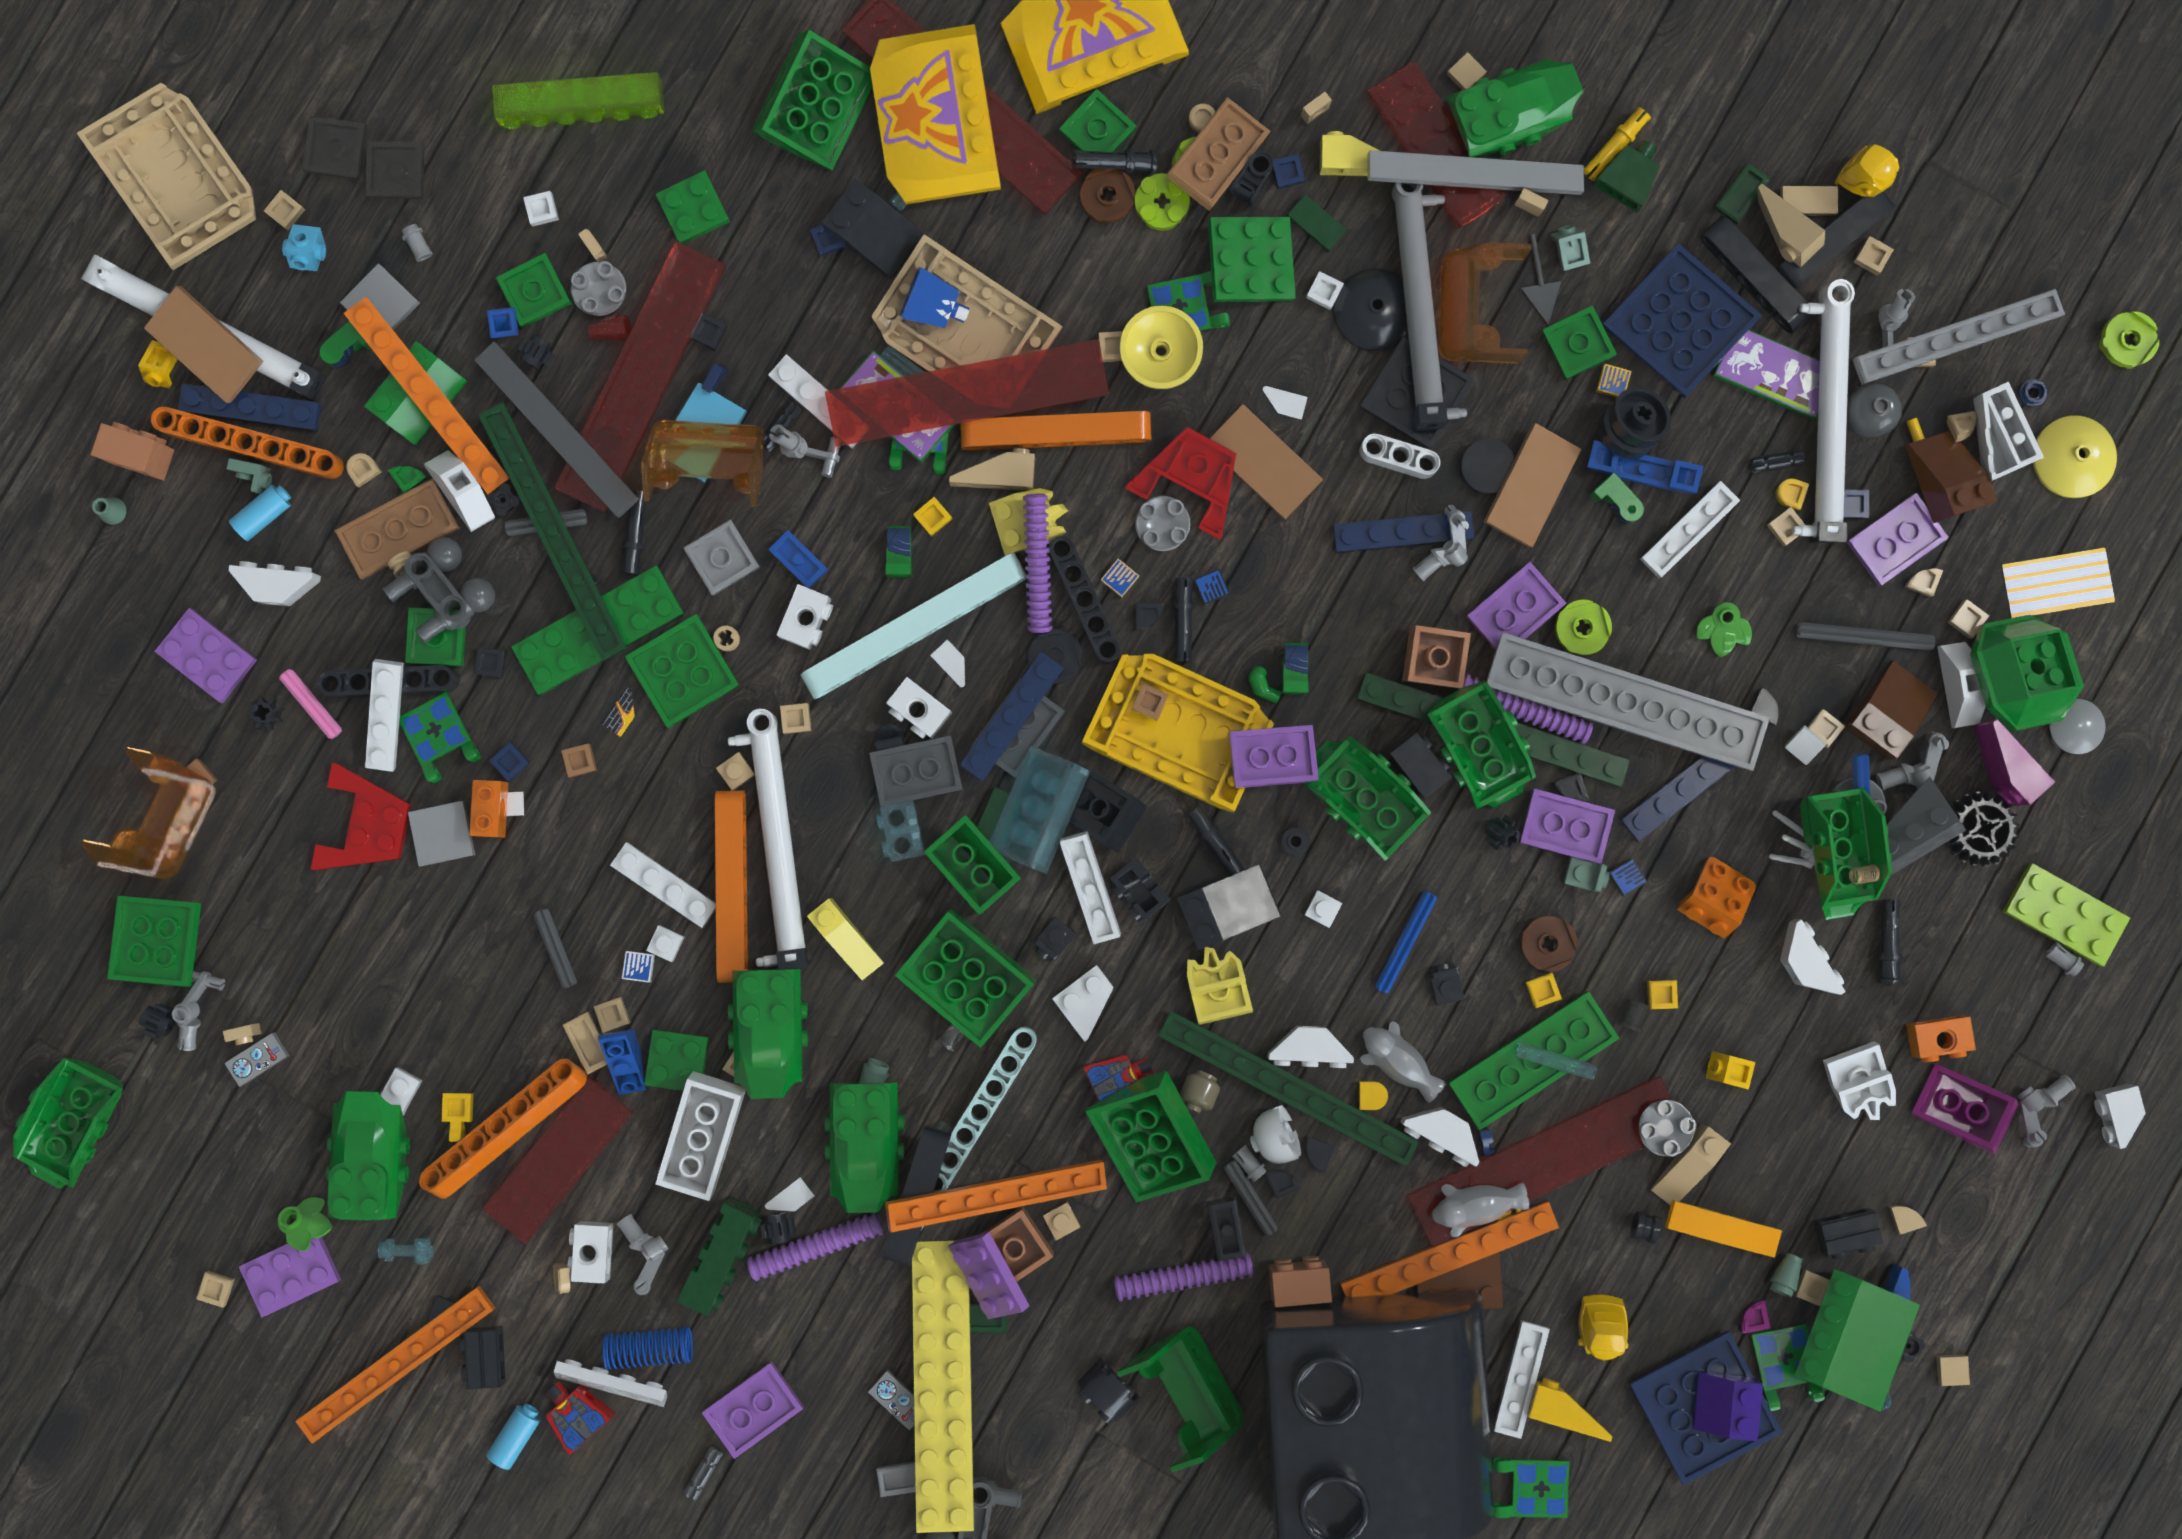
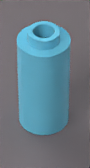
M270 485L229 520V523L244 540L249 541L291 506L288 501L291 499V496L282 486L279 485L276 488L274 485Z
M529 1404L517 1405L487 1452L486 1457L500 1468L511 1469L541 1421L538 1416L539 1411Z

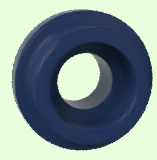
M2027 380L2019 388V399L2028 407H2037L2046 400L2047 388L2040 380ZM2029 389L2035 391V398L2029 396Z

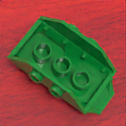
M1547 58L1518 70H1514V68L1506 69L1498 74L1499 77L1491 80L1482 78L1474 82L1473 87L1446 96L1469 157H1487L1500 153V156H1505L1516 150L1515 147L1519 145L1531 146L1542 140L1541 137L1572 120L1573 108L1578 98L1583 94V88L1572 63L1555 62Z
M1478 682L1465 686L1441 699L1429 710L1427 715L1444 745L1440 749L1448 764L1453 762L1457 770L1453 772L1460 787H1466L1477 809L1484 805L1495 808L1523 793L1525 783L1536 777L1532 761L1527 753L1531 749L1523 735L1519 736L1514 727L1518 726L1514 715L1511 711H1505L1488 682Z
M1351 736L1342 742L1326 741L1316 752L1319 780L1317 782L1304 783L1327 806L1325 811L1336 822L1341 819L1348 826L1345 830L1356 841L1361 838L1385 861L1431 814V811L1414 791L1409 788L1412 783L1403 774L1399 773L1396 775L1389 769L1391 766L1390 762L1380 753L1375 756Z
M1864 788L1838 790L1805 796L1800 808L1803 835L1806 845L1813 851L1821 909L1824 911L1826 920L1852 916L1866 901L1879 898L1892 873V857L1889 851L1888 826L1885 815ZM1876 865L1880 871L1878 881L1853 884L1850 881L1849 872L1852 868Z
M800 969L732 970L733 1004H728V1020H733V1032L728 1034L729 1049H734V1083L740 1084L746 1090L750 1099L784 1098L786 1092L794 1083L802 1082L803 1047H808V1030H803V1019H808L807 1002H802Z
M63 1058L39 1087H36L30 1094L28 1099L30 1104L26 1112L22 1113L16 1122L17 1130L13 1136V1157L26 1163L31 1174L59 1189L65 1185L73 1188L84 1165L95 1154L96 1149L93 1147L97 1139H100L108 1128L107 1122L122 1094L123 1085L120 1080L90 1063Z
M897 1082L830 1083V1115L825 1116V1132H830V1143L825 1145V1160H830V1196H834L840 1201L846 1213H877L891 1196L898 1195L900 1160L905 1159V1143H900V1132L905 1130V1116L900 1115Z
M345 1091L341 1100L338 1103H333L332 1135L328 1137L327 1150L331 1152V1160L326 1169V1179L329 1180L328 1216L330 1218L340 1220H385L396 1218L404 1186L409 1178V1167L405 1166L406 1154H409L410 1138L406 1137L407 1130L401 1106L391 1105L381 1097L379 1092Z

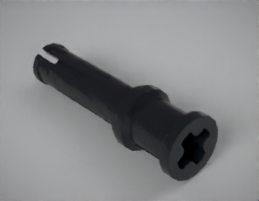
M1127 149L1124 152L1074 150L1073 155L1075 156H1072L1073 168L1123 170L1126 174H1132L1133 171L1148 172L1149 175H1154L1157 169L1156 150L1152 149L1148 152H1134L1133 149Z
M1881 900L1882 953H1879L1877 956V960L1880 961V978L1877 979V983L1903 984L1901 979V961L1904 960V956H1902V953H1899L1900 900Z

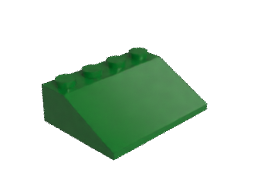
M810 30L799 32L752 132L786 151L829 171H833L873 86L870 67Z
M953 908L946 913L895 974L900 981L980 1048L1037 981L1036 978Z
M1167 1070L1142 1078L1086 1109V1114L1136 1202L1209 1181L1216 1165V1160Z
M1834 1269L1795 1376L1881 1412L1920 1305Z

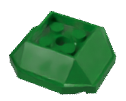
M2030 614L1978 626L1977 637L1973 643L1970 656L1986 708L1990 713L2003 722L2004 727L2010 733L2062 721L2084 687L2068 633Z

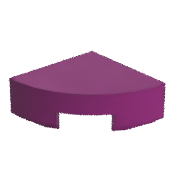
M1760 1299L1750 1304L1742 1314L1740 1332L1744 1334L1769 1329L1770 1324L1765 1300Z

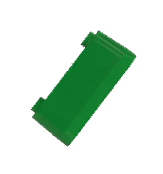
M1193 1327L1181 1329L1145 1349L1117 1371L1119 1377L1137 1370L1146 1379H1152L1159 1375L1185 1421V1424L1178 1431V1443L1184 1455L1169 1467L1172 1472L1204 1462L1243 1425L1244 1415L1240 1405L1201 1335Z

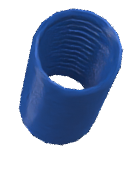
M688 1326L680 1327L679 1346L676 1327L673 1329V1337L670 1328L667 1329L666 1336L662 1328L660 1330V1340L657 1329L654 1331V1337L651 1330L648 1331L647 1336L643 1330L641 1332V1340L638 1331L635 1332V1338L632 1331L629 1332L628 1337L626 1332H624L622 1339L618 1332L616 1340L613 1333H606L602 1342L604 1366L607 1370H611L613 1367L617 1370L619 1367L622 1369L626 1366L631 1368L632 1365L636 1368L638 1365L641 1367L644 1365L649 1367L651 1364L656 1366L657 1363L660 1366L663 1363L668 1365L670 1362L675 1364L676 1361L679 1364L682 1361L690 1363L693 1355L691 1330ZM672 1338H673V1349H674V1355H675L674 1362H673L672 1357H671V1356H672ZM653 1340H654V1351H655V1356H656V1361H655V1363L653 1362ZM666 1344H667V1352H668V1357H669V1358H668V1362H667L666 1359H665V1355H666ZM679 1346H680V1352H681V1359H680V1361H679V1358H678V1347H679ZM647 1347H648V1354H649V1359H650V1360H649V1363H647V1361H646V1358H647ZM660 1348H661V1354H662V1361H661V1363H660V1360H659ZM628 1349H629V1356H630V1360H631L630 1365H628V1362H627V1360H628ZM641 1350H642V1356H643V1363H642V1364H641V1362H640ZM622 1352H623V1358H624V1365H623V1366H622V1364H621ZM634 1353H636L637 1358L636 1365L634 1363ZM616 1355H617V1360H618V1365H617V1367H616V1365H615V1357H616Z

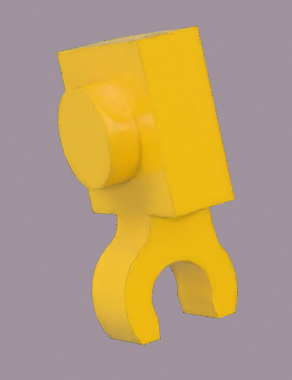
M443 1093L442 1122H450L449 1142H459L466 1134L464 1122H472L473 1093Z

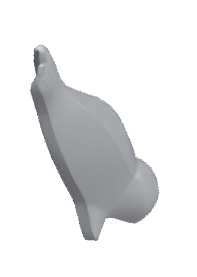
M1390 1022L1388 1030L1374 1027L1365 1029L1363 1038L1369 1053L1360 1057L1364 1065H1376L1394 1081L1419 1089L1425 1100L1429 1103L1437 1097L1446 1083L1430 1075L1421 1054L1401 1037L1400 1028L1396 1022Z
M1520 1183L1508 1190L1491 1185H1478L1457 1189L1449 1184H1445L1442 1186L1441 1191L1445 1194L1446 1198L1433 1209L1432 1218L1436 1223L1451 1228L1450 1234L1452 1237H1459L1467 1227L1495 1221L1511 1208L1529 1209L1527 1189L1524 1183Z

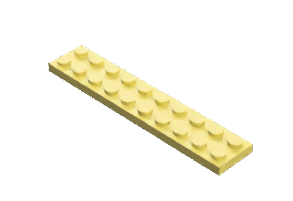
M954 1241L917 1242L912 1257L916 1533L974 1531L970 1298L966 1278L959 1265L954 1261L953 1254L948 1247Z

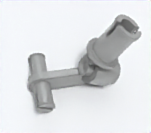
M1900 289L1896 294L1893 304L1884 305L1879 309L1878 319L1882 328L1883 348L1893 344V331L1897 330L1908 317L1907 311L1915 299L1914 293L1908 289H1905V292L1903 289Z
M778 424L771 428L770 431L776 434L777 437L773 434H769V437L773 442L780 445L782 454L793 458H802L805 455L825 460L821 475L832 478L835 463H839L840 456L838 452L842 440L830 437L827 452L808 448L805 439L801 438L799 433L790 432L782 425Z
M1448 505L1451 511L1447 508L1444 510V513L1448 516L1451 540L1447 541L1443 548L1431 549L1432 553L1413 567V570L1423 581L1442 565L1445 567L1447 564H1452L1458 567L1463 565L1468 559L1466 554L1465 528L1468 529L1469 524L1465 520L1464 513L1457 510L1454 505Z
M1938 732L1926 734L1925 739L1928 742L1924 763L1914 766L1902 763L1898 768L1877 773L1876 778L1880 789L1883 791L1887 788L1906 783L1907 785L1916 786L1918 790L1929 777L1934 781L1943 748L1946 750L1949 747V742L1945 736Z
M193 971L192 983L195 984L185 999L177 1004L172 1011V1017L180 1027L178 1049L181 1050L183 1048V1051L196 1049L197 1028L201 1025V1021L197 1019L200 1008L196 1002L207 987L220 991L223 990L225 979L213 977L211 973L206 971L202 973Z
M2062 1075L2047 1088L2034 1090L2030 1086L2017 1096L2021 1100L2020 1107L2026 1136L2022 1140L2024 1146L2028 1148L2039 1147L2047 1139V1134L2040 1128L2037 1113L2044 1107H2057L2059 1100L2076 1089L2074 1082L2068 1076Z
M629 1214L620 1220L617 1226L620 1227L630 1242L629 1248L642 1252L647 1260L638 1279L634 1283L635 1292L639 1295H645L650 1291L651 1283L665 1256L664 1252L669 1248L660 1235L654 1238L649 1236L648 1233L644 1234L634 1220L633 1215Z

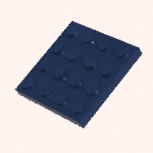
M1678 243L1603 323V327L1685 399L1757 323L1762 315Z
M1727 1330L1628 1382L1682 1485L1695 1480L1783 1433L1772 1411L1769 1409L1763 1394L1758 1442L1729 1439L1693 1429L1698 1372L1753 1377L1732 1335Z

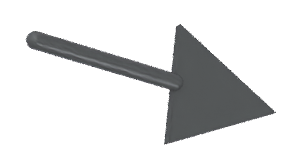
M1532 233L1530 240L1538 285L1520 289L1548 325L1561 281L1544 284L1536 236Z

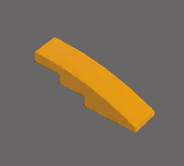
M1674 1200L1671 1202L1665 1227L1668 1229L1774 1258L1782 1230Z

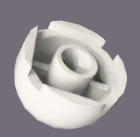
M1282 1105L1263 1112L1256 1119L1253 1127L1254 1135L1250 1137L1254 1151H1260L1266 1160L1277 1164L1290 1162L1301 1156L1296 1130L1292 1132L1287 1122L1292 1121Z

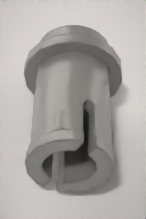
M412 224L402 230V239L410 246L416 261H424L431 257L433 253L421 234L423 232L422 228H418L417 224Z
M2055 942L2045 954L2047 958L2064 969L2065 975L2070 974L2074 977L2084 966L2079 956L2075 957L2058 942Z
M1246 1145L1232 1155L1248 1174L1247 1179L1251 1178L1255 1182L1266 1172L1264 1169L1265 1164H1260Z

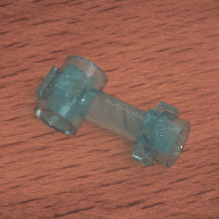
M428 1238L415 1239L414 1245H395L394 1239H386L385 1241H380L378 1246V1258L385 1259V1261H393L394 1256L413 1257L414 1264L424 1265L431 1263V1258L434 1255V1245H431V1239Z

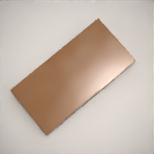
M1227 97L1171 168L1166 178L1210 211L1271 131Z
M176 286L144 327L147 332L226 403H231L264 362L181 286Z
M1244 404L1210 438L1237 453L1234 473L1284 520L1323 481L1308 464Z
M1532 423L1483 522L1529 548L1533 547L1581 449L1539 424Z
M432 478L334 531L356 573L363 580L388 567V562L395 555L405 551L412 554L428 546L433 540L445 537L460 529L437 483Z

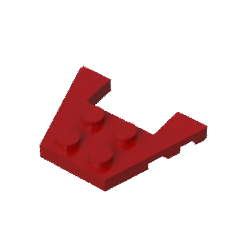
M1187 427L1131 480L1125 489L1148 500L1161 475L1211 502L1198 528L1221 539L1237 453Z
M332 763L327 787L354 792L355 798L345 848L338 849L315 845L311 869L322 870L401 859L409 819L408 812H410L411 804L376 786L362 776L351 772L344 766Z

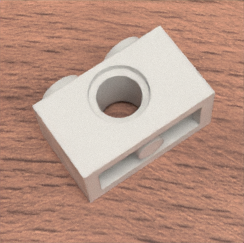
M798 584L777 636L808 650H811L812 645L817 646L823 632L819 630L823 619L826 621L829 619L833 609V605L830 604L831 599L824 594ZM807 611L812 612L814 615L813 622L807 626L801 625V614Z
M908 677L905 678L887 701V704L891 707L888 712L901 722L904 718L913 724L910 729L922 739L926 735L932 739L952 714L948 708ZM915 703H922L925 706V713L919 718L913 717L910 713V708Z
M579 1221L574 1225V1228H571L569 1245H573V1256H569L567 1267H570L571 1282L606 1283L610 1279L613 1223ZM585 1245H590L595 1249V1258L590 1259L584 1255L583 1249Z

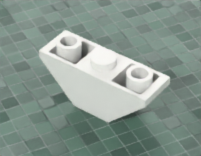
M447 450L424 464L471 532L495 518L479 483L464 462Z
M240 561L239 566L229 565V572L253 601L261 604L291 606L317 585L321 579V576L312 573V568L295 566L294 571L284 570L285 566L277 564H267V569L257 568V563Z
M1966 642L1938 646L1951 727L1958 728L1979 724L1986 705L1971 660V648Z
M1793 919L1788 925L1780 961L1794 984L1841 995L1846 991L1842 986L1844 984L1843 978L1837 970H1832L1828 964L1829 956L1821 945L1817 946L1813 939L1815 933L1811 926L1801 919Z
M1295 1026L1267 1052V1058L1274 1060V1065L1290 1066L1291 1061H1302V1066L1318 1067V1062H1330L1329 1067L1346 1068V1063L1354 1062V1057L1327 1028L1317 1026Z
M1442 1107L1402 1117L1400 1123L1406 1126L1404 1132L1416 1139H1419L1420 1135L1430 1140L1428 1144L1430 1147L1441 1153L1445 1149L1455 1154L1452 1159L1465 1167L1469 1163L1477 1167L1479 1159L1469 1123Z

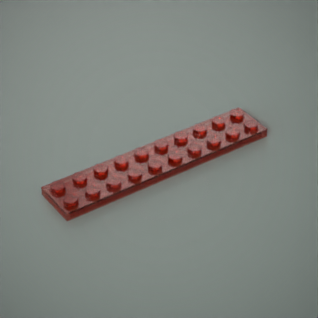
M869 0L842 29L843 34L872 60L880 39L926 32L891 0ZM985 85L998 173L1039 211L1046 215L1082 176V172L1078 168H1073L1072 163Z
M677 241L674 242L580 434L622 480L692 339L691 336L702 313L705 312L726 269L725 264ZM566 463L554 488L607 513L609 509L607 505L577 472Z
M1099 339L825 391L836 447L1109 395Z
M1656 1077L1482 1159L1477 1167L1470 1165L1408 1194L1409 1200L1431 1246H1437L1454 1238L1450 1234L1451 1228L1436 1223L1432 1218L1433 1209L1446 1198L1445 1194L1441 1191L1442 1186L1445 1184H1449L1457 1189L1478 1185H1491L1508 1190L1520 1183H1524L1530 1202L1646 1147L1639 1134V1121L1642 1113L1649 1105L1656 1101L1672 1100L1662 1078ZM1477 1226L1467 1227L1462 1233H1464V1232H1466V1231H1468V1230H1470V1229H1473V1228H1475V1227H1477Z

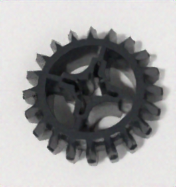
M1973 792L1972 796L1969 794L1963 795L1962 801L1955 800L1953 802L1955 809L1952 810L1962 824L1966 816L1968 824L1965 828L1966 831L1944 843L1946 846L1954 845L1951 854H1960L1959 860L1961 862L1969 860L1971 866H1977L1980 863L1982 867L1989 866L1990 862L1998 864L2000 862L1999 857H2009L2006 849L2014 850L2016 848L2011 840L2020 838L2018 834L2013 832L2014 829H2018L2021 826L2019 823H2013L2012 821L2018 814L2016 812L2008 813L2011 804L2002 805L2003 798L2001 796L1993 798L1991 792H1985L1984 795L1981 792ZM1977 806L1990 810L1996 818L1987 819ZM1981 825H1989L1984 827L1983 830H1981V834H1972L1978 831V829L1981 828ZM2000 828L1999 837L1996 841L1994 837L1995 831ZM1975 839L1978 845L1983 847L1984 852L1974 850L1967 844L1966 840Z

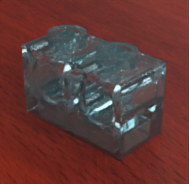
M911 800L880 807L881 813L876 814L879 830L885 831L886 841H882L885 858L890 857L891 862L925 856L915 802ZM896 810L902 811L905 816V820L900 826H893L890 822V815ZM902 837L907 838L910 842V849L904 854L899 853L895 848L896 841Z

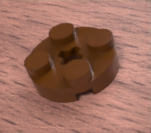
M1095 169L1087 175L1082 184L1080 201L1085 213L1096 223L1110 224L1124 219L1133 209L1135 188L1131 178L1126 173L1116 169ZM1104 189H1108L1109 192H1115V195L1112 196V201L1107 202V200L1100 198L1103 195Z
M1541 916L1535 918L1521 932L1520 948L1522 955L1535 969L1548 972L1561 970L1570 964L1575 950H1577L1578 941L1574 929L1569 923L1557 917ZM1546 936L1549 939L1556 940V943L1552 945L1553 950L1550 952L1547 948H1542L1541 945Z

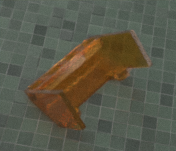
M1487 242L1454 249L1444 256L1441 263L1438 341L1439 353L1443 358L1450 361L1520 364L1528 355V349L1500 348L1499 332L1490 325H1478L1480 271H1493L1500 266L1502 260H1524L1531 251L1532 244Z
M671 420L655 423L641 461L643 500L646 502L650 501L654 487L669 489L678 482L679 477L731 479L734 482L735 489L741 493L750 494V507L756 508L762 486L764 430L755 425Z
M127 747L125 753L141 772L146 773L151 781L161 784L139 830L126 828L118 831L112 838L110 845L83 840L81 845L96 866L168 879L179 872L215 797L216 790L207 778L167 756Z

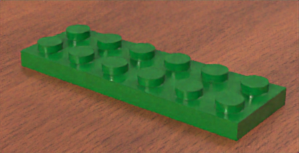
M657 565L602 596L627 647L685 615ZM577 610L511 646L535 691L540 696L602 661Z
M1586 991L1447 1083L1477 1129L1481 1130L1620 1038L1589 991Z

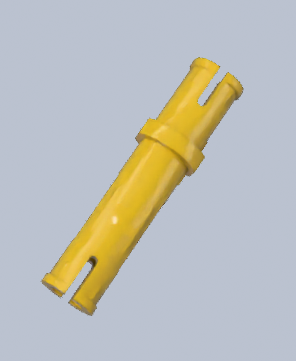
M1637 107L1626 122L1617 127L1616 133L1584 167V174L1586 176L1595 166L1597 167L1588 177L1590 180L1596 181L1625 146L1634 141L1640 129L1651 119L1650 115L1646 113L1636 122L1645 110Z

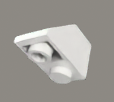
M2124 1084L2096 1091L2097 1100H2095L2094 1105L2103 1121L2102 1135L2105 1142L2110 1147L2126 1148L2145 1115L2139 1087Z

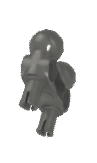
M440 537L435 539L428 546L427 553L411 555L407 559L405 566L402 567V575L382 588L392 602H395V600L412 588L418 589L435 610V616L415 629L425 643L444 629L453 631L454 629L466 627L471 617L475 615L474 612L481 613L488 610L495 600V589L487 580L471 578L461 586L460 593H458L442 573L455 570L462 560V549L451 538ZM427 568L425 573L421 575L416 574L419 569ZM461 608L458 614L449 615L452 609Z
M981 1475L973 1476V1490L977 1487H982L987 1491L982 1498L973 1497L974 1531H960L956 1533L928 1532L925 1539H987L992 1507L998 1504L1020 1508L1022 1490L998 1487L994 1480H988Z

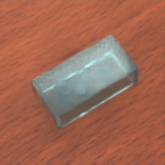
M1030 746L990 839L991 844L1002 856L1047 874L1090 771L1073 762Z

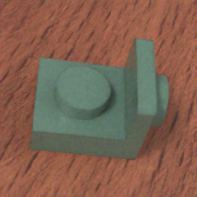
M1566 225L1558 229L1559 232L1551 234L1552 240L1557 245L1560 267L1563 271L1590 264L1585 231L1575 227V225Z
M229 458L227 469L235 472L236 478L252 481L251 492L261 494L271 485L272 475L270 474V468Z
M1570 857L1563 884L1593 892H1601V889L1607 886L1609 880V872L1606 871L1607 865Z

